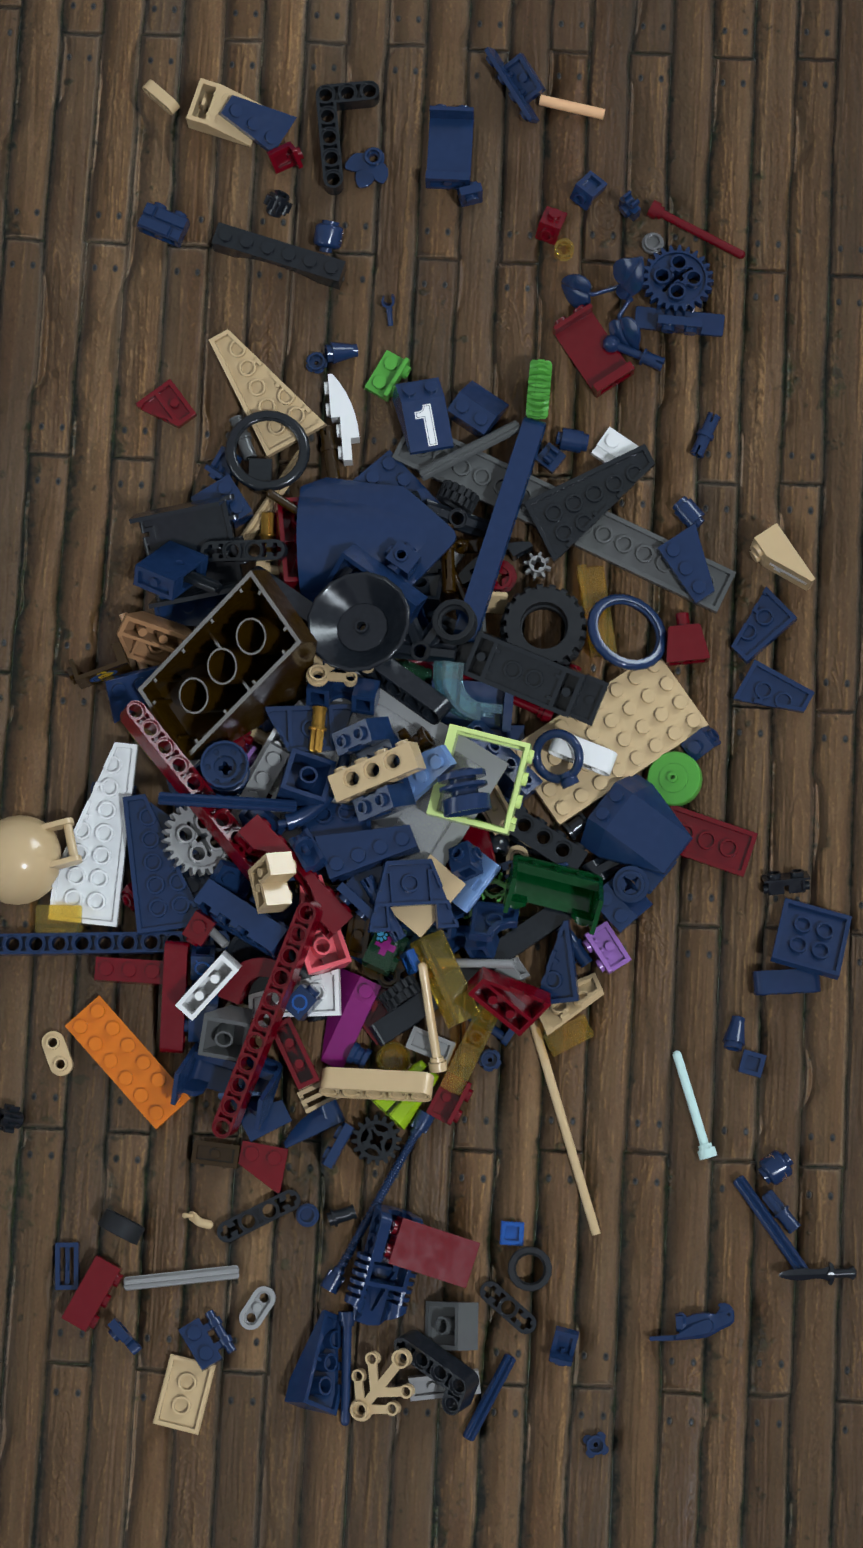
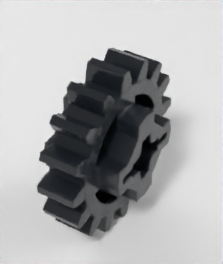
M374 1115L373 1121L365 1117L366 1124L364 1125L359 1122L358 1126L361 1129L353 1131L357 1135V1139L351 1140L352 1143H357L358 1145L353 1149L354 1152H361L359 1159L367 1157V1164L375 1160L376 1166H379L380 1160L387 1164V1157L389 1156L395 1159L396 1156L393 1151L401 1149L396 1143L402 1141V1138L396 1137L400 1129L393 1130L392 1128L395 1122L386 1123V1116L380 1121L377 1115ZM375 1125L385 1126L388 1131H378ZM367 1129L369 1132L367 1140L361 1143L362 1134ZM372 1130L378 1137H383V1140L380 1141L382 1151H380L376 1144H371L370 1142L373 1140ZM392 1138V1146L390 1150L386 1152V1142L387 1140ZM370 1148L377 1150L379 1156H372L365 1150Z

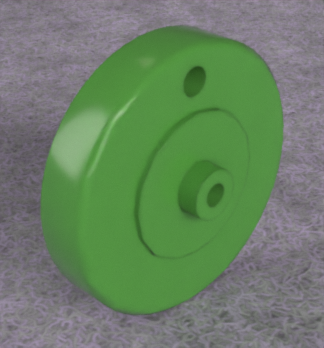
M672 751L664 753L651 764L647 774V781L654 785L668 806H683L691 802L698 795L702 787L703 777L698 763L691 756L683 752Z

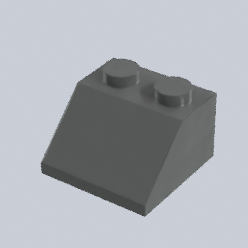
M229 1005L204 1013L198 1055L237 1062L250 1029L253 1009Z
M426 1301L425 1336L445 1350H478L479 1302Z

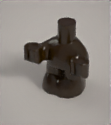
M423 726L413 736L409 734L406 728L397 732L401 740L408 739V741L417 742L421 753L435 746L432 736Z

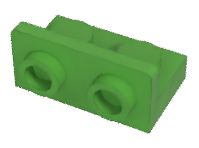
M386 350L366 383L365 390L388 402L393 397L395 384H399L402 378L406 379L411 371L410 359L407 357L403 359Z

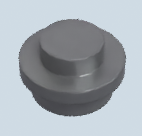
M648 233L642 239V248L650 255H653L654 252L660 253L661 248L664 247V240L658 233Z

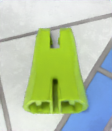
M419 1060L406 1071L423 1072L428 1065L424 1061ZM431 1073L434 1076V1087L440 1076L436 1073ZM371 1099L402 1130L406 1129L422 1102Z

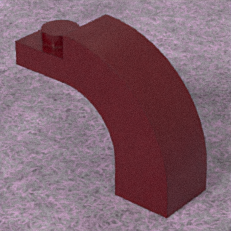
M261 956L240 963L242 967L219 991L218 997L238 1005L246 1003L253 983L260 977L269 978L276 960L270 956ZM282 971L280 975L281 980L286 983L288 976L286 972ZM302 975L298 976L295 985H299Z

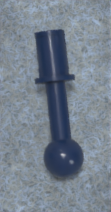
M608 335L603 340V348L609 353L621 352L640 360L639 365L644 364L658 371H661L662 365H664L666 358L649 352L647 348H645L644 352L620 343L619 338L615 335Z

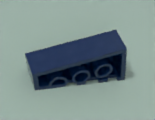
M208 879L193 900L198 909L215 920L218 927L277 960L289 927L281 921L277 923L267 913L258 914L257 909L250 903L240 899L213 880Z

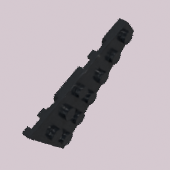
M645 444L524 502V506L553 563L568 551L655 466V462Z

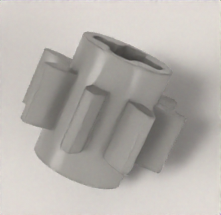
M539 552L536 556L530 553V561H524L523 563L524 566L529 567L525 571V575L531 574L533 581L540 576L545 579V571H551V567L546 565L550 558L544 559L542 552ZM536 562L540 563L539 570L534 569Z

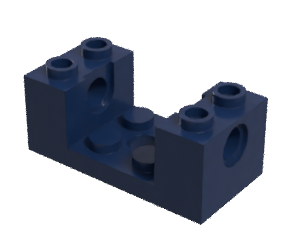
M388 716L365 718L331 734L338 756L355 754L357 759L362 757L369 759L375 756L374 753L384 748L390 750L395 747L396 743ZM398 756L393 761L395 767L400 763ZM375 765L373 768L375 776L379 773L378 765ZM408 777L352 800L359 822L383 819L416 805Z

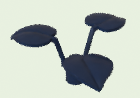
M643 256L625 257L617 260L613 265V275L620 284L596 292H590L591 283L582 275L570 274L562 279L561 286L564 295L575 308L590 304V296L594 297L616 290L617 296L620 299L626 300L617 315L618 319L610 321L609 333L610 335L617 336L620 343L639 350L641 341L639 325L633 318L628 316L622 317V315L633 301L632 297L639 293L643 287Z

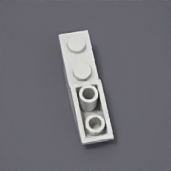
M328 374V381L324 382L325 395H329L330 403H326V415L331 417L332 424L340 423L336 424L337 438H342V446H338L339 459H343L344 466H352L351 444L360 443L356 415L351 401L340 382L333 374Z

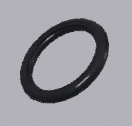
M270 410L254 412L241 419L230 431L225 446L226 463L233 476L248 488L257 491L281 490L293 484L306 470L310 458L309 438L304 428L287 414ZM275 421L281 423L293 432L298 441L299 456L296 465L288 474L277 480L263 481L255 479L241 468L237 460L236 448L240 436L247 428L258 422Z

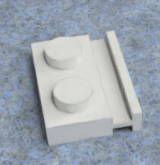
M609 427L591 452V455L602 463H606L639 446Z

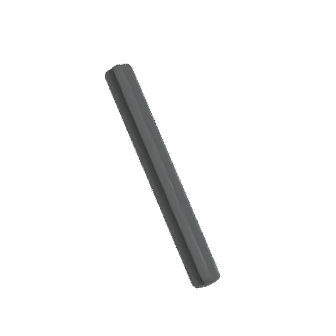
M514 420L420 468V477L423 481H426L519 433V423Z

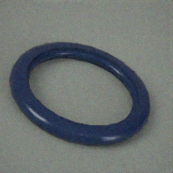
M614 594L601 598L591 608L587 620L588 634L594 648L606 661L619 668L636 671L652 667L662 658L667 643L666 630L658 614L647 603L631 595ZM612 605H627L641 612L649 620L656 634V644L653 651L647 657L639 660L626 659L617 655L606 646L598 631L599 617L606 608Z

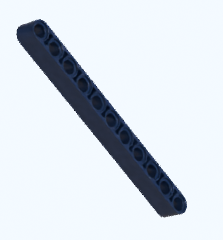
M524 417L464 598V601L474 611L478 623L476 633L467 642L474 643L478 632L481 630L545 433L546 422ZM460 610L453 635L461 633L467 627L468 617L462 610Z
M161 931L137 934V932L0 934V956L164 954L166 940L170 941L173 937H179L183 942L188 941L186 940L187 937L182 934L183 931ZM219 931L230 944V936L224 931ZM209 935V940L205 945H215V940ZM129 937L133 938L135 941L134 946L131 949H125L123 947L124 940ZM150 937H156L158 941L157 946L153 949L146 947V941ZM63 938L66 943L65 947L62 950H56L54 946L56 940ZM81 938H87L89 942L88 947L84 950H79L77 946ZM110 938L112 942L110 948L102 949L100 946L102 939ZM13 939H18V949L15 951H10V941ZM35 939H41L43 943L41 949L33 950L32 942ZM190 944V952H189V954H191V951H192V944ZM228 946L224 949L216 947V953H223L224 950L227 951Z

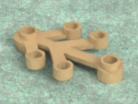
M363 625L360 630H363L366 625ZM316 654L314 665L306 673L308 683L315 687L324 686L328 681L344 682L346 686L353 687L357 684L358 676L355 672H331L335 668L330 667L327 663L323 665V660ZM374 668L371 669V670L362 671V672H364V673H371V672L374 670ZM314 675H320L322 678H315ZM347 677H353L354 680H353V681H349V680H347L346 678H347Z
M400 1348L392 1354V1364L380 1379L378 1364L381 1361V1355L377 1351H371L366 1354L365 1362L368 1365L370 1392L366 1397L363 1381L367 1379L366 1370L357 1368L352 1372L351 1378L354 1382L355 1400L350 1405V1414L355 1420L360 1422L366 1421L372 1414L395 1416L401 1411V1404L398 1401L392 1400L387 1404H373V1402L378 1397H402L408 1399L415 1394V1388L410 1383H406L401 1387H386L400 1369L411 1364L412 1354L408 1349ZM401 1354H405L406 1361L401 1359ZM371 1355H374V1356H375V1358H376V1361H375V1362H372V1361H371V1359H370V1356H371ZM357 1372L361 1373L362 1379L357 1378ZM405 1387L410 1390L409 1395L404 1392ZM391 1404L396 1407L395 1412L391 1410ZM360 1405L365 1408V1413L360 1411Z

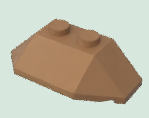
M145 611L125 614L117 631V636L128 658L157 666L161 665L190 635L192 630L183 624Z

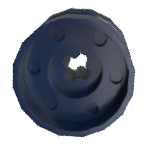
M225 740L215 742L206 748L201 757L200 767L203 779L214 793L228 796L242 790L249 781L250 775L248 757L243 748L234 742ZM224 766H228L230 770L228 775H223L222 770Z
M461 768L437 777L438 784H449L439 788L440 793L451 794L450 798L441 801L444 817L468 816L492 809L490 794L478 791V789L488 785L487 780H476L486 776L484 768Z

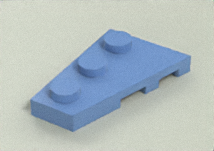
M440 745L422 752L421 754L427 769L408 776L415 802L438 782V776L448 773L457 764L446 745Z

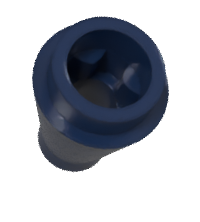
M330 342V344L325 345L327 363L332 362V364H336L353 357H358L357 344Z
M741 1016L731 1017L730 1024L722 1040L725 1049L737 1052L742 1051V1047L745 1046V1018Z

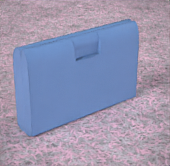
M483 852V873L465 881L466 886L452 901L466 913L470 912L486 887L490 885L501 870V866Z

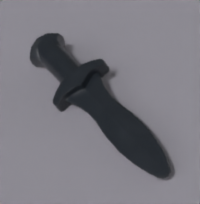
M828 1262V1267L821 1269L797 1268L779 1273V1277L788 1280L824 1279L828 1281L829 1285L833 1284L835 1278H850L854 1280L857 1276V1270L854 1266L835 1269L831 1262Z

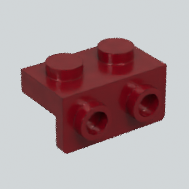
M446 1072L426 1113L451 1126L452 1122L457 1124L463 1113L459 1108L463 1101L468 1103L474 1091L470 1089L472 1084Z

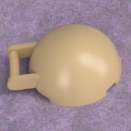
M16 815L0 820V901L2 903L21 905L40 899L53 889L51 886L58 877L60 869L83 862L82 856L78 855L72 827L75 825L73 818L69 817L45 823L32 816ZM64 829L69 857L61 859V846L54 831Z

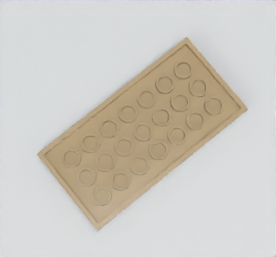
M662 658L652 667L636 671L627 670L610 681L592 726L574 718H566L559 715L522 740V742L530 743L533 749L535 741L542 733L551 729H562L618 754L610 776L600 775L582 767L577 775L580 782L565 789H562L561 784L551 783L543 779L536 771L533 762L532 764H527L543 780L535 793L558 826L605 796L615 782L639 773L660 758L661 755L672 751L699 729L709 725ZM550 739L542 748L541 760L548 771L560 775L569 771L573 763L548 753L552 741ZM511 749L521 759L523 751Z

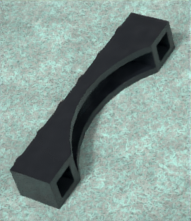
M220 222L217 225L212 240L215 252L234 258H247L271 263L299 273L319 284L338 290L341 288L347 270L346 261Z

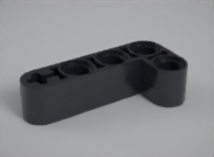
M410 1330L395 1339L393 1345L395 1351L400 1348L408 1349L412 1354L411 1365L446 1389L441 1404L447 1414L456 1415L470 1406L479 1385V1377L472 1368L417 1330ZM401 1354V1358L407 1360L405 1354Z

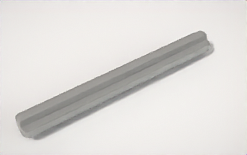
M237 1265L129 1276L124 1278L123 1284L124 1289L129 1291L232 1280L239 1278V1268Z

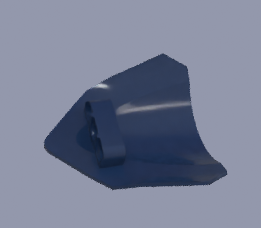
M329 477L301 486L297 508V564L300 594L313 602L322 590L342 552L353 544H356L387 567L384 554L391 544L395 545L399 540L402 543L408 542L416 548V552L421 555V563L408 580L398 574V576L413 586L455 543V531L404 486L383 485Z

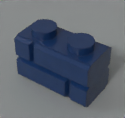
M148 202L137 224L139 232L180 248L190 227L187 215L178 210H175L174 213L166 210L167 207L159 202L154 204Z

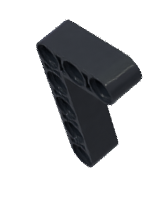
M374 81L326 84L320 86L316 91L323 181L325 191L330 195H339L344 189L337 111L372 108L378 105L380 90ZM372 91L375 93V95L372 97L365 96V93ZM349 93L352 94L353 97L351 99H345L343 98V95ZM325 95L331 97L329 101L321 100ZM330 116L333 118V120L331 122H325L323 121V118ZM328 137L335 138V141L333 143H327L325 142V139ZM330 158L337 160L335 164H328L326 161ZM332 179L339 181L337 185H330L328 182Z

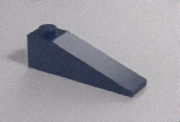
M322 1310L290 1377L284 1402L307 1410L337 1415L341 1398L338 1370H342V1362H338V1349L342 1346V1326H340V1321H338V1315Z

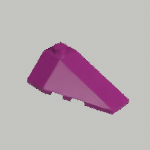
M340 969L342 1016H327L321 1061L332 1067L344 1068L347 1057L363 1029V1025L382 986L360 975Z

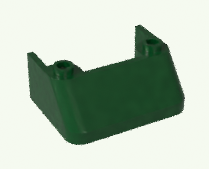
M515 855L504 895L503 912L508 913L509 907L520 909L525 907L528 902L571 913V917L575 920L576 924L580 926L589 925V934L594 935L604 903L603 878L591 872L523 855Z

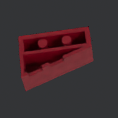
M482 967L467 982V994L518 1036H521L551 1006V995L549 992Z

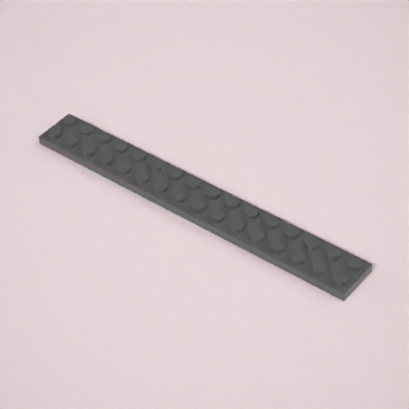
M403 434L392 458L404 466L419 472L420 468L467 444L452 438L453 448L410 455ZM480 452L431 477V479L443 483L444 480H451L459 485H464L465 488H469L472 492L479 495L480 502L494 508L508 464L484 452ZM531 475L517 519L535 528L524 506V502L555 486ZM607 512L573 545L694 603L657 551L659 546L669 540ZM705 558L715 591L696 605L716 614L736 572Z

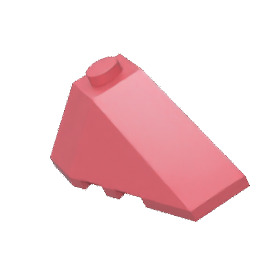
M318 875V876H319V880H320V881L324 884V886H325V883H324V880H323V878H322V875ZM299 884L300 905L301 903L309 901L303 888ZM310 906L306 908V915L312 918V911ZM300 928V939L303 940L305 933ZM317 928L304 961L307 974H324L347 967L352 962L341 929L328 940Z

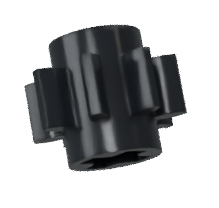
M281 190L271 191L270 194L266 195L263 204L267 205L266 212L276 218H280L282 215L285 216L286 213L289 214L293 205L289 203L290 196Z
M5 1103L4 1109L0 1108V1130L13 1134L14 1128L19 1129L22 1126L24 1116L20 1112V1107Z

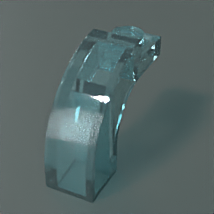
M434 661V687L449 699L452 704V709L450 710L452 714L469 721H480L481 717L493 718L494 714H502L503 705L478 702L467 694L463 685L464 663Z

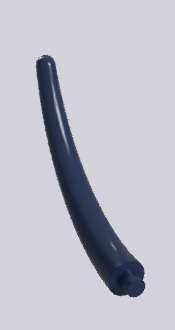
M350 755L339 756L336 768L341 766L348 767ZM331 785L324 804L305 805L297 809L296 812L285 813L284 819L277 820L279 829L288 827V831H292L309 823L321 814L334 799Z

